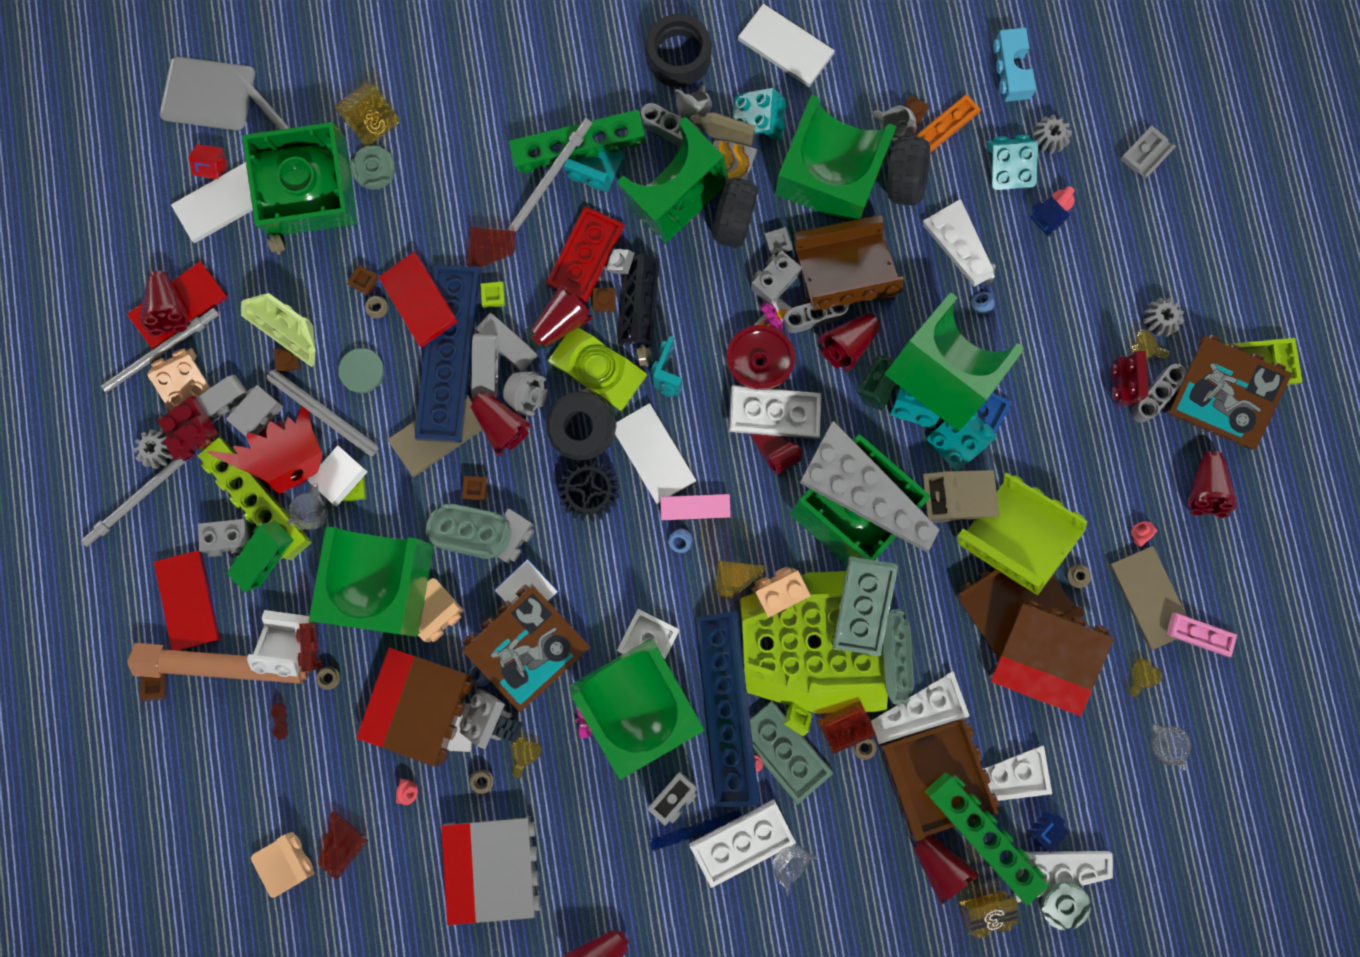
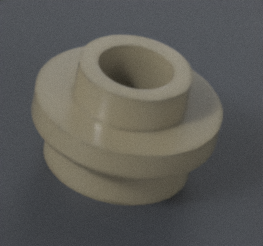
M269 234L270 239L266 240L271 253L276 252L277 255H281L280 252L285 251V247L279 234Z
M373 296L367 300L365 311L372 318H381L387 313L388 304L384 298ZM375 305L381 306L378 311H374Z
M644 344L640 348H636L640 366L646 365L648 367L649 362L653 361L650 348H645Z
M1074 565L1067 572V580L1073 587L1083 588L1089 584L1091 573L1083 565ZM1077 572L1083 574L1082 580L1076 578Z
M332 666L321 668L316 675L317 684L325 690L335 688L340 682L339 671ZM329 673L332 675L331 682H327L325 679Z
M860 736L853 742V753L859 759L868 760L876 753V743L868 736ZM862 743H866L868 745V750L866 752H862L860 750V745Z
M484 769L477 770L470 778L472 790L479 794L487 793L494 784L493 775ZM480 777H484L486 779V784L484 786H481L478 783V779Z

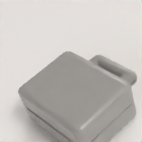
M174 57L170 61L159 115L162 120L169 122L241 130L245 126L251 96L230 66L233 65V69L247 82L251 83L252 86L255 70L251 66Z

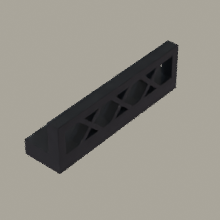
M645 253L634 255L632 263L637 262V268L634 273H632L631 263L629 273L623 274L618 332L619 345L644 344L645 347L653 346L660 260ZM635 283V290L631 295L630 288ZM633 305V312L628 316V310ZM631 327V337L626 338V332Z

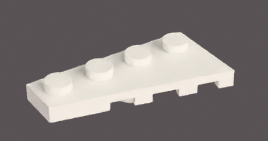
M961 199L923 220V227L974 287L994 275V270Z
M952 671L919 693L911 696L907 704L897 705L871 721V725L878 745L968 718L969 713Z
M1044 746L984 768L990 777L991 783L988 784L990 791L995 793L998 801L1052 794Z
M1110 851L1025 852L1029 857L1027 860L1031 867L1036 865L1044 873L1045 877L1043 880L1049 886L1048 888L1062 881L1073 882L1083 886L1113 878V854ZM1024 868L1016 872V878L1023 875ZM1046 888L1038 897L1043 896L1048 888ZM1014 893L1015 902H1021V900Z

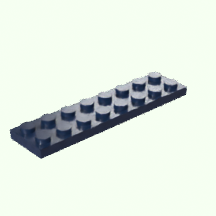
M434 265L433 280L458 322L425 345L414 438L421 441L462 443L480 268Z
M738 611L696 617L717 807L760 805Z

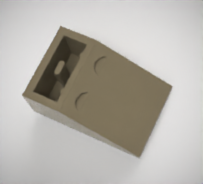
M994 470L948 471L923 474L925 491L931 495L926 505L928 518L932 523L999 517Z

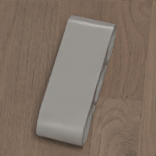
M648 103L644 105L641 110L643 127L681 148L683 138L678 123L683 118L656 104ZM648 115L656 116V118L652 120L647 119L646 117ZM667 125L675 126V128L672 130L666 129L665 127Z
M811 303L791 308L786 312L784 327L790 333H798L839 321L846 315L849 305H841L843 308L841 312L834 311L832 307L826 310H817L822 315L820 318H813L810 312L813 311ZM797 317L800 323L797 325L791 324L789 318Z
M489 313L475 328L478 334L498 335V352L521 372L538 356L492 313Z
M474 334L472 339V397L478 393H489L494 398H497L498 335Z
M1173 364L1163 370L1148 387L1149 396L1132 407V418L1137 422L1143 423L1155 417L1181 386L1187 373L1186 369L1180 364ZM1169 372L1175 374L1176 381L1170 378ZM1155 389L1162 392V398L1156 395ZM1141 406H1145L1148 409V415L1142 412Z
M231 375L197 397L211 423L229 412L234 406L239 405L245 399L244 396L247 390L236 375Z

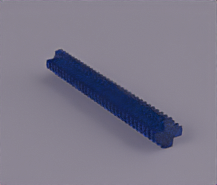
M737 809V812L734 810V813L731 811V814L728 812V814L720 815V818L717 816V819L716 817L714 819L711 818V820L708 819L706 823L703 821V824L700 822V824L697 823L694 826L693 824L689 825V828L686 826V829L683 827V830L680 828V831L677 829L675 833L672 831V834L669 832V835L666 833V836L663 834L660 837L658 835V838L655 836V839L652 837V840L649 838L652 851L654 852V850L657 851V849L671 846V844L674 845V843L688 840V838L691 839V837L693 839L694 837L705 835V832L706 834L708 832L711 833V831L713 832L719 827L741 817L740 809Z

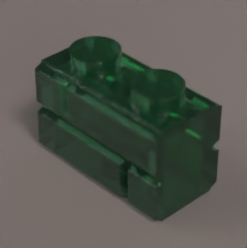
M881 354L877 355L857 391L865 405L884 410L897 386L885 373L896 359Z

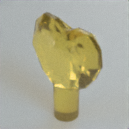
M1147 330L1137 333L1136 343L1132 345L1130 350L1131 354L1135 351H1146V358L1157 355L1167 359L1170 354L1169 350L1157 345L1156 338Z
M1145 659L1137 660L1133 665L1135 683L1128 691V694L1136 698L1143 687H1152L1160 683L1163 678L1162 671L1151 667L1150 663Z
M518 737L516 742L513 741L511 751L516 765L512 776L521 778L525 765L531 764L539 758L542 749L538 743H528L522 737Z

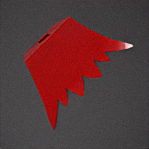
M301 406L296 423L290 417L287 418L285 430L270 421L267 425V439L256 434L247 433L246 437L251 449L233 446L238 454L207 451L212 456L267 481L280 494L317 474L322 459V451L312 429L309 411ZM298 469L303 470V474L297 475L291 479V476L294 471Z

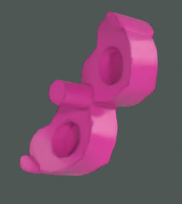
M768 302L759 306L768 318L764 321V324L767 325L769 323L771 327L782 332L783 323L776 316V308Z
M577 707V713L580 718H575V722H580L579 738H589L592 731Z

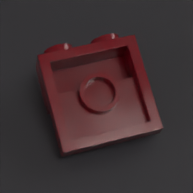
M1135 351L1130 356H1122L1114 360L1110 366V375L1114 380L1111 396L1115 400V406H1134L1147 398L1149 395L1146 351Z
M196 396L188 397L157 420L167 437L163 442L174 460L182 459L187 461L193 458L198 449L210 446L213 443L211 440L219 435Z

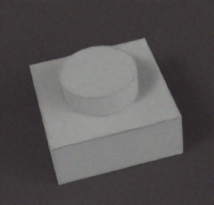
M786 227L764 233V239L770 256L773 254L778 255L781 250L784 253L792 250L793 247Z
M612 249L606 270L615 274H628L634 253L630 250Z

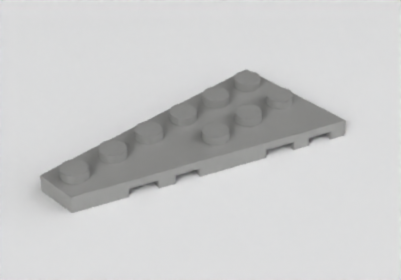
M832 421L800 483L921 550L928 552L939 529L853 440Z

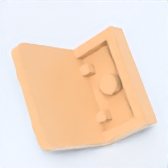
M184 348L174 352L172 354L173 357L168 360L161 358L153 362L147 374L169 410L175 408L188 397H199L210 389V386L194 362L197 355L192 348L187 351Z
M784 567L775 572V577L771 579L764 577L754 582L755 587L751 589L757 595L767 617L810 597L798 570Z
M434 578L430 579L427 583L420 633L418 634L424 642H435L444 634L443 630L448 625L453 626L461 619L460 615L464 612L462 607L439 581Z
M294 832L281 836L274 843L253 854L251 857L253 865L269 896L272 898L277 897L315 874L313 865L302 850V844Z

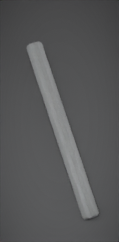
M271 370L267 375L270 383L366 454L372 457L378 452V445L278 371Z

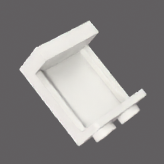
M264 610L262 615L263 630L254 654H249L247 657L250 669L259 674L274 673L282 677H298L314 631L313 623L309 621V616Z

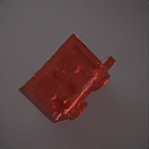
M861 701L817 720L833 754L876 735L872 722Z

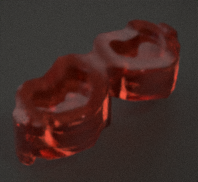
M282 703L274 704L270 713L275 720L272 733L278 740H284L288 736V724L285 722L287 718L286 707Z

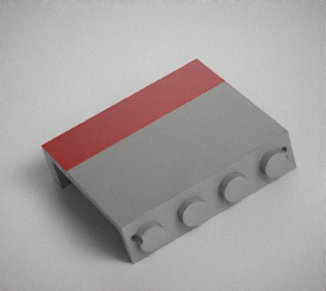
M531 816L520 819L461 824L453 822L442 825L447 925L526 919L536 916L537 911L541 908L540 896H536L535 886H539L538 871H534V861H537V847L532 844V836H536L535 822H531Z

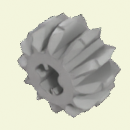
M1051 115L1049 119L1045 116L1035 125L1032 138L1037 139L1038 146H1042L1041 152L1048 149L1049 154H1053L1055 150L1059 153L1069 144L1072 131L1068 130L1070 123H1063V117L1056 120L1055 115Z
M1158 298L1156 302L1152 301L1148 305L1149 309L1144 311V315L1148 318L1143 323L1150 324L1148 331L1155 329L1156 336H1160L1162 333L1164 336H1169L1172 332H1177L1180 328L1179 325L1184 322V319L1180 317L1184 314V311L1177 309L1180 303L1173 305L1172 298H1168L1166 301L1163 298Z
M153 429L149 431V434L141 433L142 440H135V443L139 445L132 449L135 453H138L136 460L142 462L145 467L152 466L155 469H158L160 464L167 465L166 459H172L173 457L163 442L167 438L163 431L157 433Z

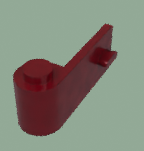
M749 433L765 461L776 475L783 473L801 461L802 451L796 443L786 442L783 436Z

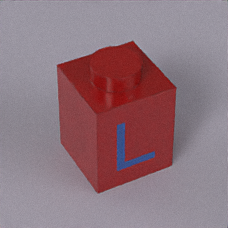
M196 144L188 156L193 176L218 180L223 171L227 169V159L224 157L223 148Z

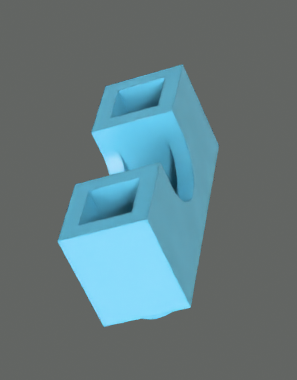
M1026 28L1000 30L997 38L993 41V51L997 53L998 57L996 70L1001 76L999 89L1000 93L1004 95L1005 102L1031 99L1036 91L1033 69H1020L1014 63L1015 59H1023L1029 50Z

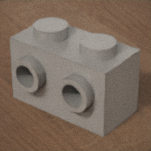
M782 250L778 255L773 254L766 262L767 267L763 271L758 270L751 279V290L771 305L799 277L802 267Z
M246 519L198 524L199 551L207 553L208 557L222 556V552L231 551V554H240L243 550L242 546L252 538V524Z
M679 771L652 801L647 810L664 825L669 821L673 824L682 813L679 809L685 803L689 805L698 795L695 792L697 786Z

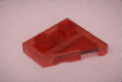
M471 227L467 266L481 268L514 255L516 231Z
M315 622L301 623L296 631V639L301 647V652L298 653L297 657L298 665L302 667V672L322 668V662L316 659V651L319 650V645L316 637Z
M332 811L329 817L331 819L329 830L324 836V847L320 852L318 865L333 879H339L368 842V839L337 811Z

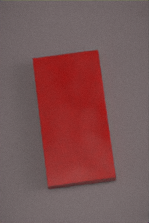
M584 206L546 285L555 290L564 285L568 288L566 292L569 295L573 293L581 302L587 304L593 288H595L611 256L612 249L615 248L625 228V224Z
M411 253L378 277L420 347H424L458 322L417 253Z
M201 261L172 281L188 312L189 322L187 326L191 324L190 321L197 316L201 317L228 298ZM141 303L127 313V315L149 346L155 349L178 332L163 333V335L158 337L151 336L149 331L141 326L140 315L143 304Z
M197 550L155 561L154 567L171 650L181 651L219 641L220 636L202 552Z

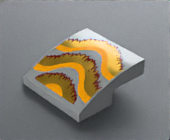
M714 140L713 145L724 156L728 179L736 177L747 180L757 149L734 142Z

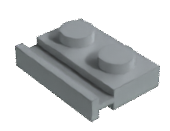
M1151 126L1120 160L1135 173L1142 175V179L1145 180L1171 153L1176 145L1169 143V139Z

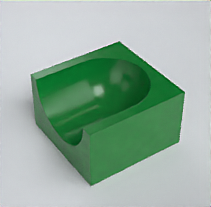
M811 95L779 172L775 195L844 222L861 219L896 126L887 124L886 127L880 130H863L849 126L829 115L821 106L820 98Z
M686 117L678 123L683 138L682 146L673 161L656 179L646 186L633 183L624 175L617 181L629 208L664 244L673 238L724 189L725 183L728 180L724 156Z
M333 122L242 135L254 224L267 235L272 233L273 235L279 234L281 236L359 224L346 137Z
M950 292L907 343L885 375L960 432L986 402L1025 348L1017 343L1008 350L992 352L971 344L963 337L955 324L953 309L958 297Z
M858 434L853 442L921 509L931 495L863 436ZM810 488L789 513L792 518L847 566L849 556L876 560L896 537V535Z
M326 526L309 621L418 637L434 545L417 538H387Z
M653 638L648 639L570 685L572 699L619 780L705 731Z

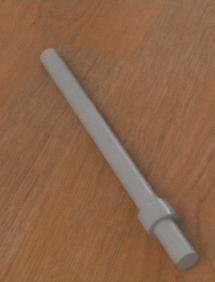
M231 65L230 68H232L235 75L244 85L248 94L279 130L288 129L287 124L252 84L233 69V65Z
M587 118L583 120L576 132H572L569 136V142L508 227L513 233L517 232L576 146L579 147L583 142V136L593 124Z
M212 308L201 317L197 316L192 319L186 331L176 333L102 384V389L106 393L194 332H200L206 328L205 325L219 316L217 310Z
M179 459L169 463L105 520H100L93 526L94 529L81 540L82 544L88 547L99 536L107 534L114 523L186 461Z

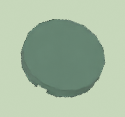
M377 145L366 146L360 149L351 161V173L355 181L362 187L370 190L387 186L393 180L396 172L392 155Z
M365 348L354 349L348 352L341 359L338 367L342 384L350 391L359 394L373 391L382 383L385 375V367L380 357L373 351Z
M1062 881L1053 884L1045 891L1041 899V910L1051 926L1059 930H1066V928L1071 927L1075 929L1087 920L1091 910L1090 899L1080 885Z

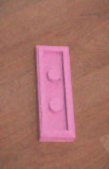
M730 494L660 497L661 520L730 517Z
M1172 613L1166 634L1169 637L1226 657H1232L1237 634L1178 613Z

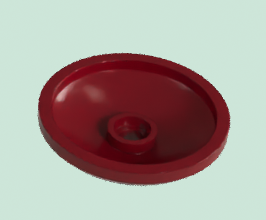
M754 325L739 331L732 338L727 349L726 361L731 375L740 384L754 390H768L779 386L790 376L795 363V352L788 337L780 330L766 325ZM762 361L764 364L762 366H758L756 362Z

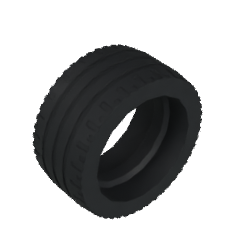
M681 13L668 15L658 20L650 29L646 41L647 63L655 78L671 87H686L696 83L705 75L711 62L712 44L704 24L693 16ZM673 36H685L699 45L700 55L690 64L673 66L665 63L658 56L657 49L665 39Z

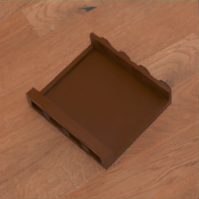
M965 719L880 746L910 836L914 841L922 840L925 836L955 827L924 792L945 772L951 777L956 775L964 783L965 787L962 789L967 795L972 793L980 801L981 805L979 808L983 813L988 811L990 814H998V799L995 793L990 791L988 785L991 783L989 774L986 769H982L979 761L982 760L981 752L978 746L973 744L971 739L974 736L970 724L965 722ZM960 796L952 798L951 806H956L960 802ZM971 814L967 822L975 820L976 814Z

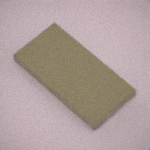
M468 395L462 443L416 440L414 438L416 420L387 439L413 477H416L482 431L470 408L472 402Z
M1151 546L1109 564L1149 650H1154L1177 640L1166 635L1172 613H1178L1186 617L1187 615L1154 547Z

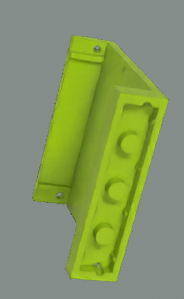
M1005 473L1004 483L996 492L999 517L975 519L967 531L962 529L958 534V545L1038 595L1086 531L1087 521L1078 512H1071L1064 508V505L1058 500H1051L1044 496V493L1038 488H1031L1024 484L1023 480L1018 476H1011Z

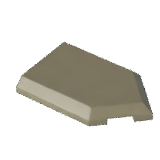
M714 112L706 113L705 117H700L699 114L691 115L690 117L696 126L713 138L753 147L754 125Z

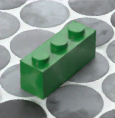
M276 521L259 524L254 529L252 538L242 546L243 550L240 555L231 562L232 566L227 574L244 593L261 587L294 541Z

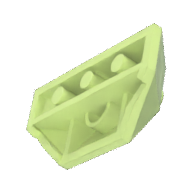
M269 293L244 299L241 302V316L309 366L315 365L314 328L307 318L301 317L289 305L283 304Z

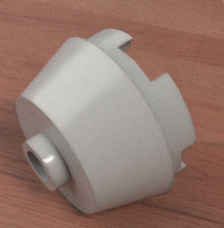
M534 371L512 374L504 387L503 395L505 402L519 415H535L534 411L538 406L543 407L548 393V389L544 388V381L546 379Z

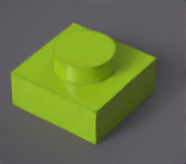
M503 282L481 284L483 308L506 306Z
M365 477L342 500L343 502L367 499Z
M793 702L788 706L784 725L804 736L809 732L812 714Z

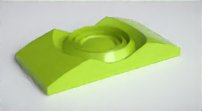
M580 328L567 334L548 359V363L585 388L595 392L621 412L647 377L646 373L628 359L614 352L594 336Z
M1295 338L1233 343L1242 347V352L1246 354L1255 353L1263 356L1264 361L1272 364V362H1276L1286 366L1285 370L1292 373L1287 385L1302 383Z

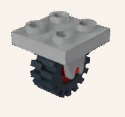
M478 688L477 693L471 699L467 716L461 722L460 733L477 747L486 749L490 738L499 741L503 738L507 741L516 742L523 722L511 716V713L504 710L505 704L487 691Z

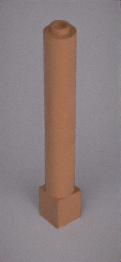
M135 643L127 661L133 676L161 678L162 674H177L302 684L309 675V665H306L305 660L302 662L298 677H282L274 673L259 674L252 671L247 661L248 656L165 650L163 645Z

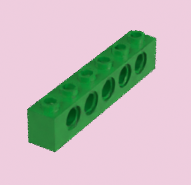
M639 110L591 121L593 124L583 136V145L576 147L568 159L577 161V157L581 156L594 158L599 155V152L615 153L620 151L622 147L636 148L641 146L643 142H646V137ZM581 123L509 140L516 170L522 173H530L534 171V168H550L569 142V136L572 132H576ZM620 129L627 130L626 135L623 137L616 136V133ZM597 135H605V139L602 142L594 141ZM555 145H562V149L559 152H552V148ZM536 149L541 150L538 157H530L532 151Z
M945 772L924 792L1017 897L1028 906L1049 887L1043 880L1045 877L1044 873L1036 865L1033 867L1027 862L1029 859L1028 855L1020 847L1017 849L1011 844L1013 841L1012 837L1004 829L1001 831L995 826L997 823L996 819L988 811L983 813L979 808L981 805L980 801L972 793L967 795L962 789L965 787L964 783L956 775L951 777ZM960 796V802L956 806H951L952 798ZM971 814H976V820L971 824H967L968 817ZM992 832V838L984 842V835ZM1008 850L1007 857L1003 860H1000V854L1003 851ZM1024 868L1023 875L1016 878V872Z

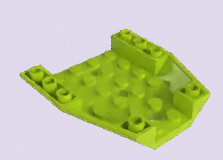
M846 571L810 572L801 575L810 597L770 617H767L756 594L740 598L747 693L789 706L794 702L806 711L816 714L887 711L888 693L885 682L883 646L881 656L833 649ZM811 635H817L821 640V644L817 649H812L808 645L807 641ZM763 637H770L773 640L774 645L771 650L766 651L761 648L760 641Z

